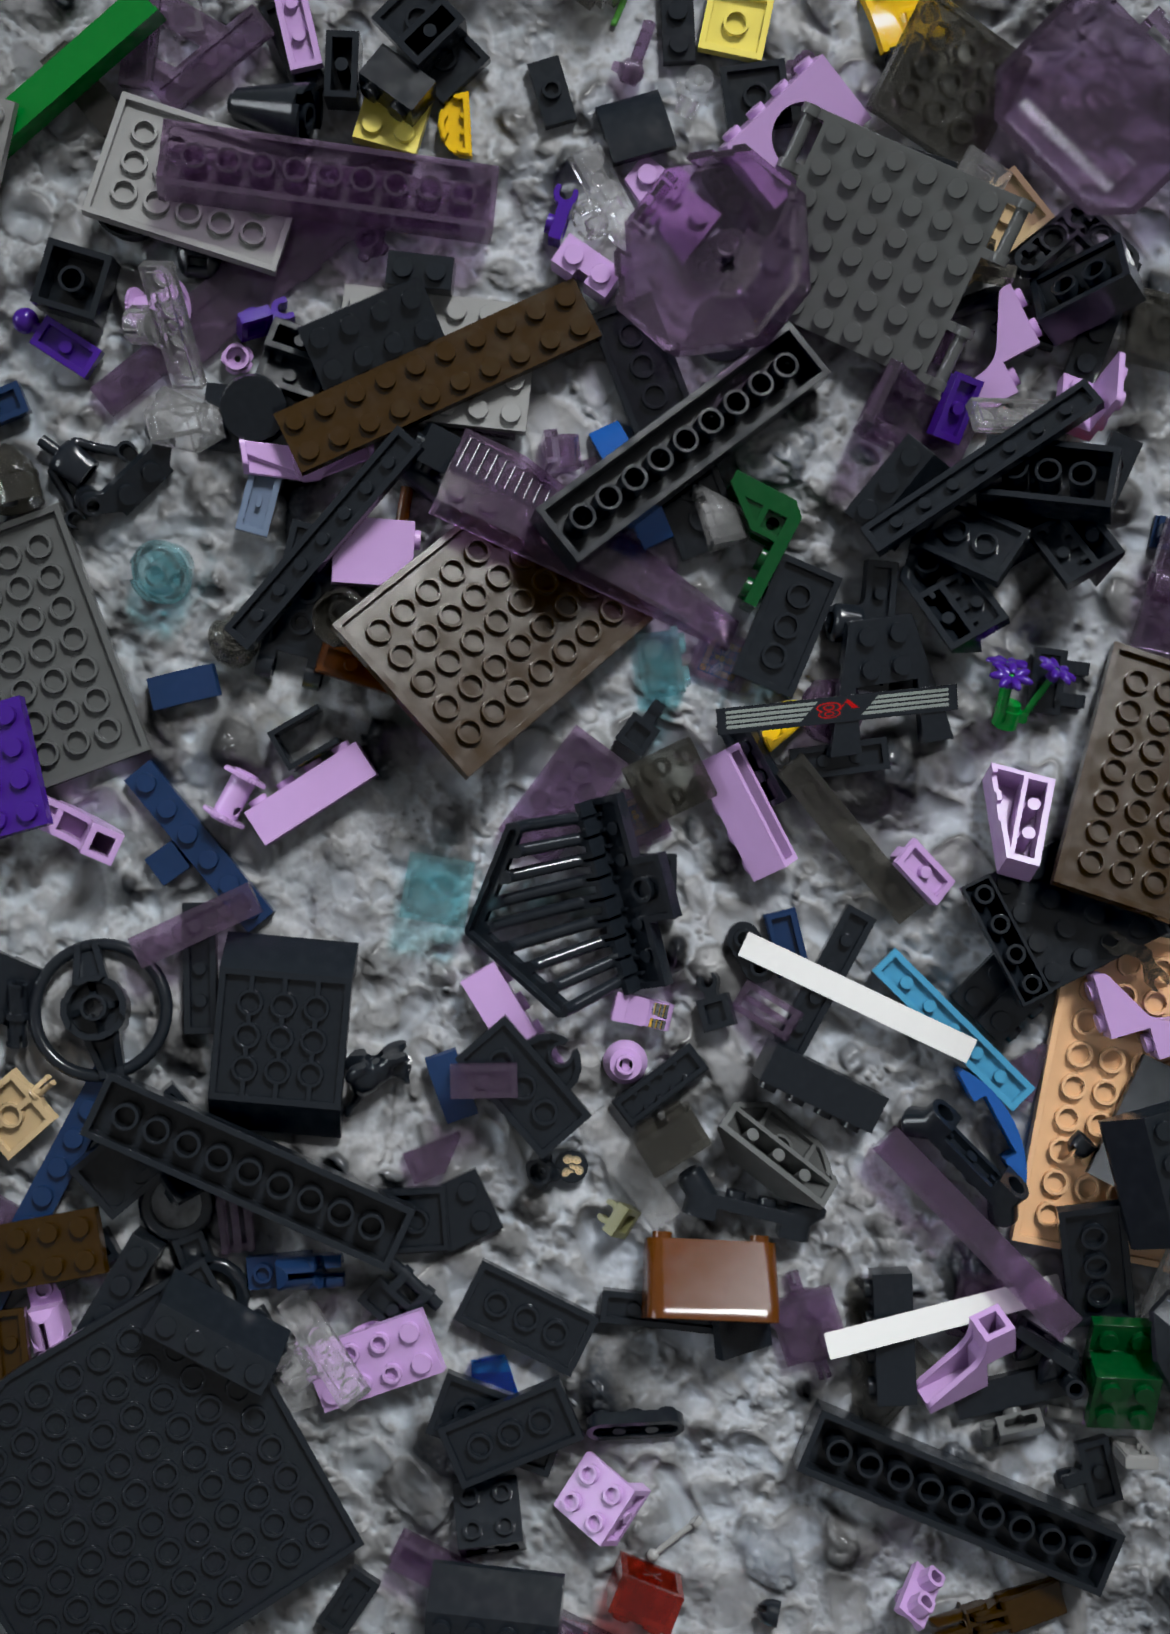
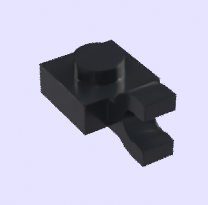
M655 698L642 717L633 712L615 739L642 757L661 731L653 724L666 706Z

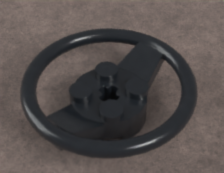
M89 939L75 943L60 951L41 970L34 982L29 997V1028L36 1047L46 1061L55 1069L71 1078L85 1082L100 1083L105 1081L108 1073L113 1069L129 1076L148 1064L164 1044L172 1022V993L162 969L153 958L140 948L117 939ZM102 951L125 955L140 964L153 980L159 996L160 1013L155 1033L147 1046L136 1057L126 1063L121 1032L127 1029L129 1025L131 1001L122 985L118 981L110 979ZM72 959V985L60 1001V1017L68 1031L84 1040L96 1069L80 1067L63 1058L50 1044L42 1025L41 1007L45 990L55 973ZM98 1000L99 1004H103V1010L100 1011L98 1017H95V1014H89V1008L94 1006L93 1001Z

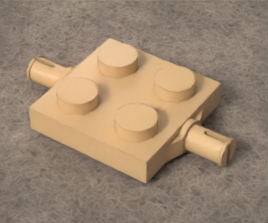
M16 1067L0 1080V1152L8 1161L59 1118L58 1114L51 1108L43 1096L56 1085L55 1079L47 1083L52 1078L49 1074H46L34 1085Z

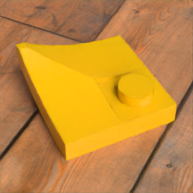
M860 0L872 28L880 56L886 55L889 48L893 46L897 48L923 39L930 43L940 40L945 36L936 0Z

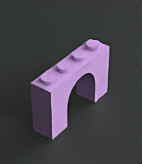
M823 54L812 59L808 55L794 67L796 74L789 81L784 78L770 90L772 97L765 104L761 101L758 102L746 113L749 119L741 127L736 124L722 136L725 142L718 148V151L766 210L778 208L791 195L797 182L789 171L776 165L779 158L772 144L774 123L788 106L802 107L804 101H807L860 126H863L872 118Z

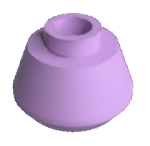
M632 1040L616 1041L607 1048L604 1054V1070L608 1077L617 1083H634L644 1075L647 1069L646 1053L638 1043Z

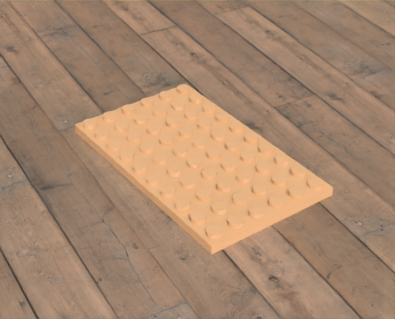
M1159 937L1094 970L1107 974L1148 1015L1152 1017L1170 1016V938ZM1086 975L1058 988L1056 991L1025 1153L1027 1163L1026 1185L1029 1190V1196L1018 1204L1019 1217L1011 1225L1009 1236L1012 1241L1060 1249L1056 1206L1118 1199L1114 1186L1085 1172L1094 1152L1083 1159L1075 1158L1073 1154L1077 1149L1069 1152L1067 1148L1068 1140L1079 1129L1097 1147L1102 1138L1098 1121L1112 1117L1142 1054L1151 1058L1154 1057L1146 1053L1142 1047L1140 1034H1144L1143 1030L1115 1039L1105 1037L1103 1032H1098L1093 1019V1014L1097 1013L1094 1002L1089 1001L1084 989V983L1088 982ZM1170 1057L1161 1060L1156 1059L1170 1066ZM1129 1244L1131 1263L1170 1270V1249L1132 1250Z

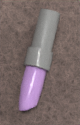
M1051 1404L1045 1405V1417L1064 1420L1075 1425H1086L1084 1420L1085 1411L1082 1409L1066 1408Z

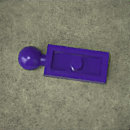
M20 308L12 317L13 326L19 333L34 334L29 341L31 345L87 381L105 354L102 350L48 315L40 323L35 311L30 308Z

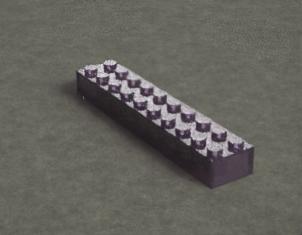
M163 119L156 188L158 200L490 245L494 226L499 166Z

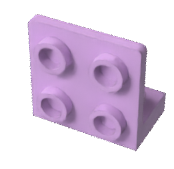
M1119 351L1094 383L1088 382L1103 399L1105 408L1066 434L1089 442L1098 431H1102L1105 428L1112 413L1115 410L1119 411L1126 398V392L1123 391L1124 381L1128 372V368L1125 367L1126 353ZM1063 373L1057 382L1056 397L1081 381L1082 378Z
M586 1452L554 1502V1506L600 1547L617 1546L651 1490L643 1483H628L593 1452Z

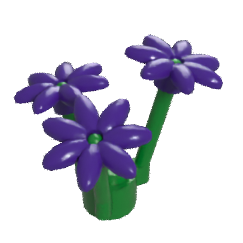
M1000 655L986 658V661L992 663L997 670L991 672L989 677L1000 680L998 684L1000 687L998 699L994 707L995 712L991 723L1003 731H1015L1018 723L1026 724L1029 714L1052 683H1056L1061 678L1066 684L1070 685L1071 681H1076V677L1068 672L1069 668L1067 666H1059L1055 658L1049 659L1045 656H1040L1039 660L1042 662L1040 667L1048 670L1045 675L1046 680L1024 710H1022L1021 703L1010 698L1012 689L1020 691L1021 684H1033L1032 679L1027 677L1031 672L1027 669L1028 663L1024 660H1016L1013 657L1006 659Z

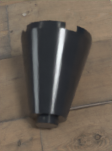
M308 81L237 87L228 97L227 110L235 122L295 149L309 151L317 141V139L312 138L314 130H321L323 97L320 91H315L314 89L318 85Z

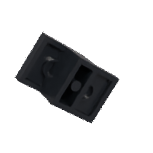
M388 0L371 17L372 23L395 45L397 54L436 81V100L443 107L491 63L490 57L467 34L466 19L448 0Z

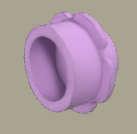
M236 342L230 344L223 351L221 361L230 374H245L253 366L252 360L254 355L248 346L244 347L241 343ZM237 356L241 357L239 362L235 361Z

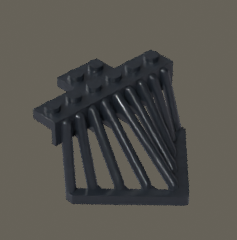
M624 791L574 804L576 810L574 812L528 818L507 823L464 930L468 938L557 1018L572 1015L622 988L624 995H630L641 989L665 987L674 983L658 921L682 916L666 851L640 855ZM570 825H577L581 830L578 833L519 844L523 833ZM575 846H583L586 849L585 853L509 870L513 859ZM578 867L591 868L590 873L499 895L503 884H510ZM596 887L597 892L489 920L492 910L580 888ZM601 907L602 913L510 940L500 941L492 933L577 910ZM604 927L607 929L606 934L526 962L514 953L583 931ZM610 946L612 948L613 954L549 982H546L536 973L545 968ZM617 967L618 974L615 977L570 1001H567L558 993Z

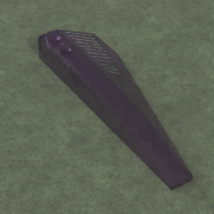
M465 429L462 440L452 458L428 514L726 652L729 650L739 621L648 550H644L639 543L626 533L571 574L530 523L534 510L565 486L525 455L472 430Z

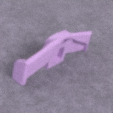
M239 439L238 441L244 474L298 480L303 483L321 481L324 477L366 462L374 453L373 444L302 476L288 445L247 441L244 439Z

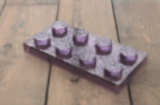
M576 725L498 830L503 833L507 823L517 820L576 811L574 804L595 797L605 796L628 766V763ZM570 825L523 833L519 844L577 833L580 827ZM565 849L532 856L540 862L558 859Z

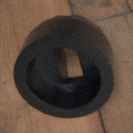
M1079 1129L1070 1137L1067 1144L1069 1152L1077 1149L1073 1157L1078 1159L1090 1156L1097 1149L1094 1143Z
M765 1599L758 1604V1607L766 1610V1612H757V1617L761 1623L777 1628L782 1601Z

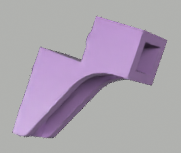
M1011 283L1002 287L999 291L996 352L990 365L975 377V379L984 382L977 399L982 412L1018 394L1016 386L1021 384L1020 379L1013 366L1007 369L1005 363L1039 346L1040 341L1038 337L1043 335L1034 317L1028 319L1023 309L1028 304L1021 289L1017 288L1014 290Z
M1098 971L1086 974L1088 982L1084 983V989L1089 1001L1094 1002L1097 1013L1093 1014V1019L1099 1033L1103 1032V1036L1115 1039L1143 1030L1144 1034H1140V1040L1144 1051L1159 1060L1170 1057V1016L1152 1017L1148 1015L1107 974Z
M998 1303L970 1316L968 1330L963 1339L916 1380L917 1394L930 1414L987 1387V1364L1016 1351V1328Z

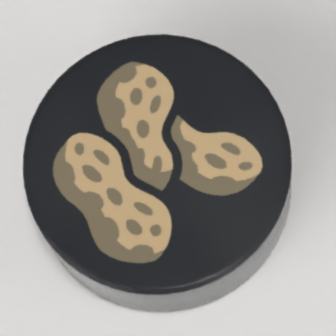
M566 1149L558 1155L555 1167L561 1170L562 1175L560 1179L568 1183H576L585 1177L588 1170V1162L586 1156L581 1151Z

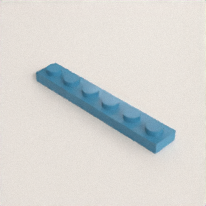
M893 948L871 970L907 1007L977 1039L967 1064H964L1012 1112L1036 1089L896 948Z

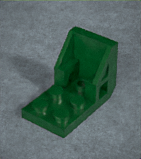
M736 470L726 491L744 537L763 547L752 569L757 571L754 578L748 577L745 580L737 598L742 600L738 608L750 614L756 608L802 517L795 499ZM767 523L773 525L772 530L766 527Z

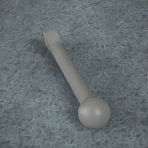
M694 1516L686 1526L656 1549H649L646 1554L647 1559L650 1562L657 1561L660 1553L690 1530L702 1524L703 1519L701 1516Z

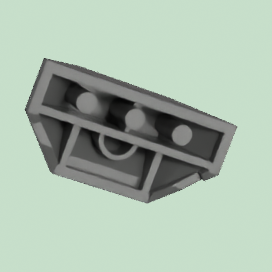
M734 1102L717 1127L729 1159L780 1199L819 1210L823 1209L836 1188L838 1181L836 1176L832 1174L830 1162L822 1143L771 1102Z

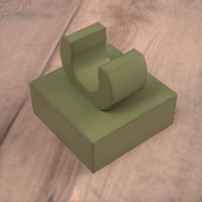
M607 1199L606 1203L612 1206L613 1212L610 1217L601 1213L597 1215L598 1220L605 1224L602 1230L611 1237L625 1240L642 1212L633 1205Z

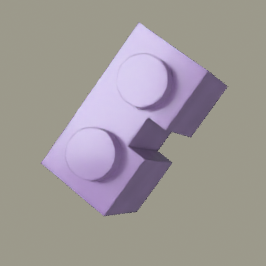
M571 233L568 234L551 259V271L564 280L573 277L575 281L579 279L583 282V293L603 307L607 305L623 281V269Z

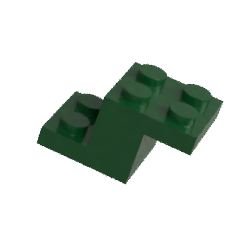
M1091 1316L1081 1364L1089 1392L1084 1415L1087 1428L1152 1430L1163 1379L1152 1361V1321H1149V1318Z

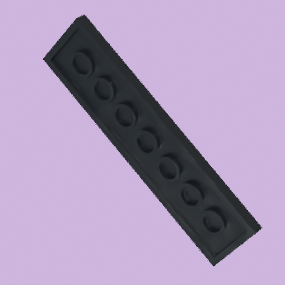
M650 292L592 314L602 334V340L598 341L633 435L639 433L690 395ZM717 465L662 505L682 562L744 538Z

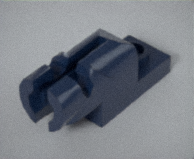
M313 1250L248 1255L246 1257L248 1289L277 1288V1291L344 1287L345 1271H326L329 1268H341L342 1263L345 1261L343 1253L334 1252L313 1253Z

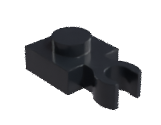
M714 972L711 973L713 983L710 987L705 986L703 976H699L696 979L697 986L705 999L696 1001L704 1033L738 1024L730 993L720 994V977Z

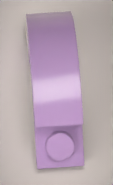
M47 796L53 824L38 829L70 843L79 850V853L111 866L125 837L124 833L108 822L78 807Z

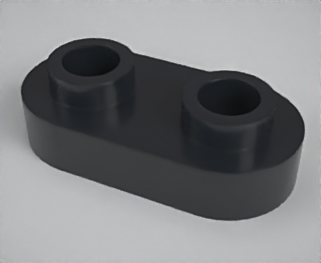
M746 921L732 924L727 931L726 941L743 973L749 980L756 983L768 981L774 975V972L766 968L760 973L755 972L753 968L755 963L738 956L743 945L738 942V935L742 932H751L761 937L757 928Z

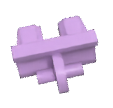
M918 1561L913 1563L903 1587L896 1592L894 1599L896 1605L893 1611L907 1618L918 1632L923 1630L929 1615L933 1613L936 1605L935 1599L939 1589L943 1587L946 1579L945 1575L933 1565L925 1568Z

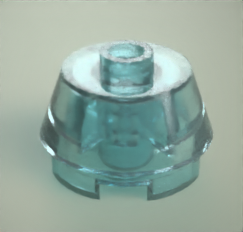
M151 540L142 544L130 560L133 579L130 580L131 585L144 600H152L160 604H173L183 599L189 592L195 574V564L191 554L183 546L164 540Z

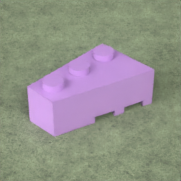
M991 762L982 779L996 871L1000 875L1030 882L1040 867L1056 779Z

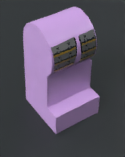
M618 989L615 991L609 1017L612 1021L669 1031L675 1005L635 993L624 995L623 990Z

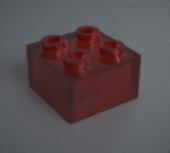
M620 1551L606 1586L608 1612L620 1622L629 1623L632 1621L642 1625V1628L651 1634H671L684 1602L681 1574Z

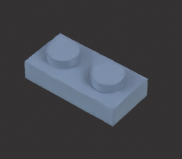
M248 475L235 530L267 538L282 478Z

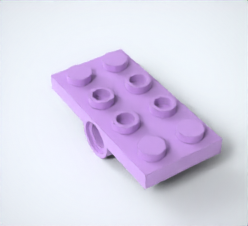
M423 1307L383 1321L374 1319L350 1330L349 1333L306 1347L301 1352L325 1413L440 1374L447 1368Z

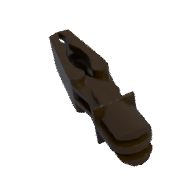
M1050 1576L993 1593L994 1597L985 1600L979 1599L962 1605L960 1602H957L958 1608L930 1616L928 1621L929 1625L932 1626V1634H994L1005 1630L1008 1633H1016L1066 1614L1067 1608L1059 1580Z

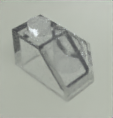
M163 386L156 393L153 403L148 405L143 412L152 444L199 454L226 437L219 408L188 391Z
M701 484L693 485L691 493L709 552H716L748 542L750 539V528L740 505Z

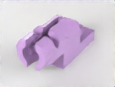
M56 1283L27 1287L31 1306L27 1310L28 1323L35 1356L68 1337L72 1330L64 1288L59 1290Z

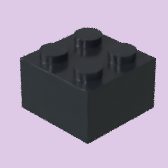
M49 237L30 301L40 311L103 329L121 266L111 255Z

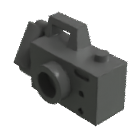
M1011 1407L1002 1411V1416H997L994 1420H985L980 1423L982 1444L986 1447H991L997 1443L999 1446L1016 1443L1022 1438L1044 1434L1045 1430L1040 1407L1024 1411L1021 1410V1407ZM993 1427L995 1428L997 1437L994 1436Z

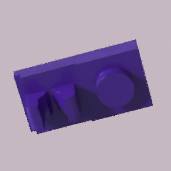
M955 371L954 374L951 373L946 388L941 393V400L938 402L926 433L959 445L984 382L958 371Z

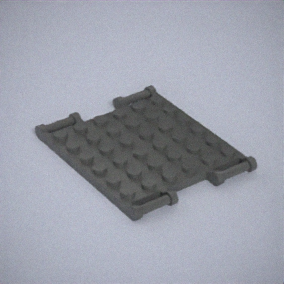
M804 101L800 110L803 112L784 156L780 155L776 164L799 176L771 238L750 228L747 229L744 238H746L744 246L728 281L723 282L720 290L944 392L967 340L971 341L975 333L974 330L952 321L978 264L982 258L1002 268L1007 267L1010 260L1008 255L1027 215L1033 213L1036 204L826 111L815 104ZM814 119L822 121L823 124L803 166L797 163L796 159ZM1008 204L1016 209L996 251H992L987 246ZM759 244L767 249L748 291L739 288ZM946 331H950L955 336L936 376L933 377L927 374V371Z

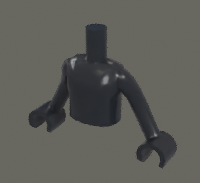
M46 435L39 439L37 445L52 456L47 472L68 510L64 516L67 526L74 530H79L72 523V518L77 514L87 520V516L78 510L72 494L63 480H67L78 489L81 486H85L96 472L99 462L84 450L92 453L118 456L124 462L130 463L123 456V451L127 447H132L138 452V448L132 442L122 441L117 446L73 437L60 446Z

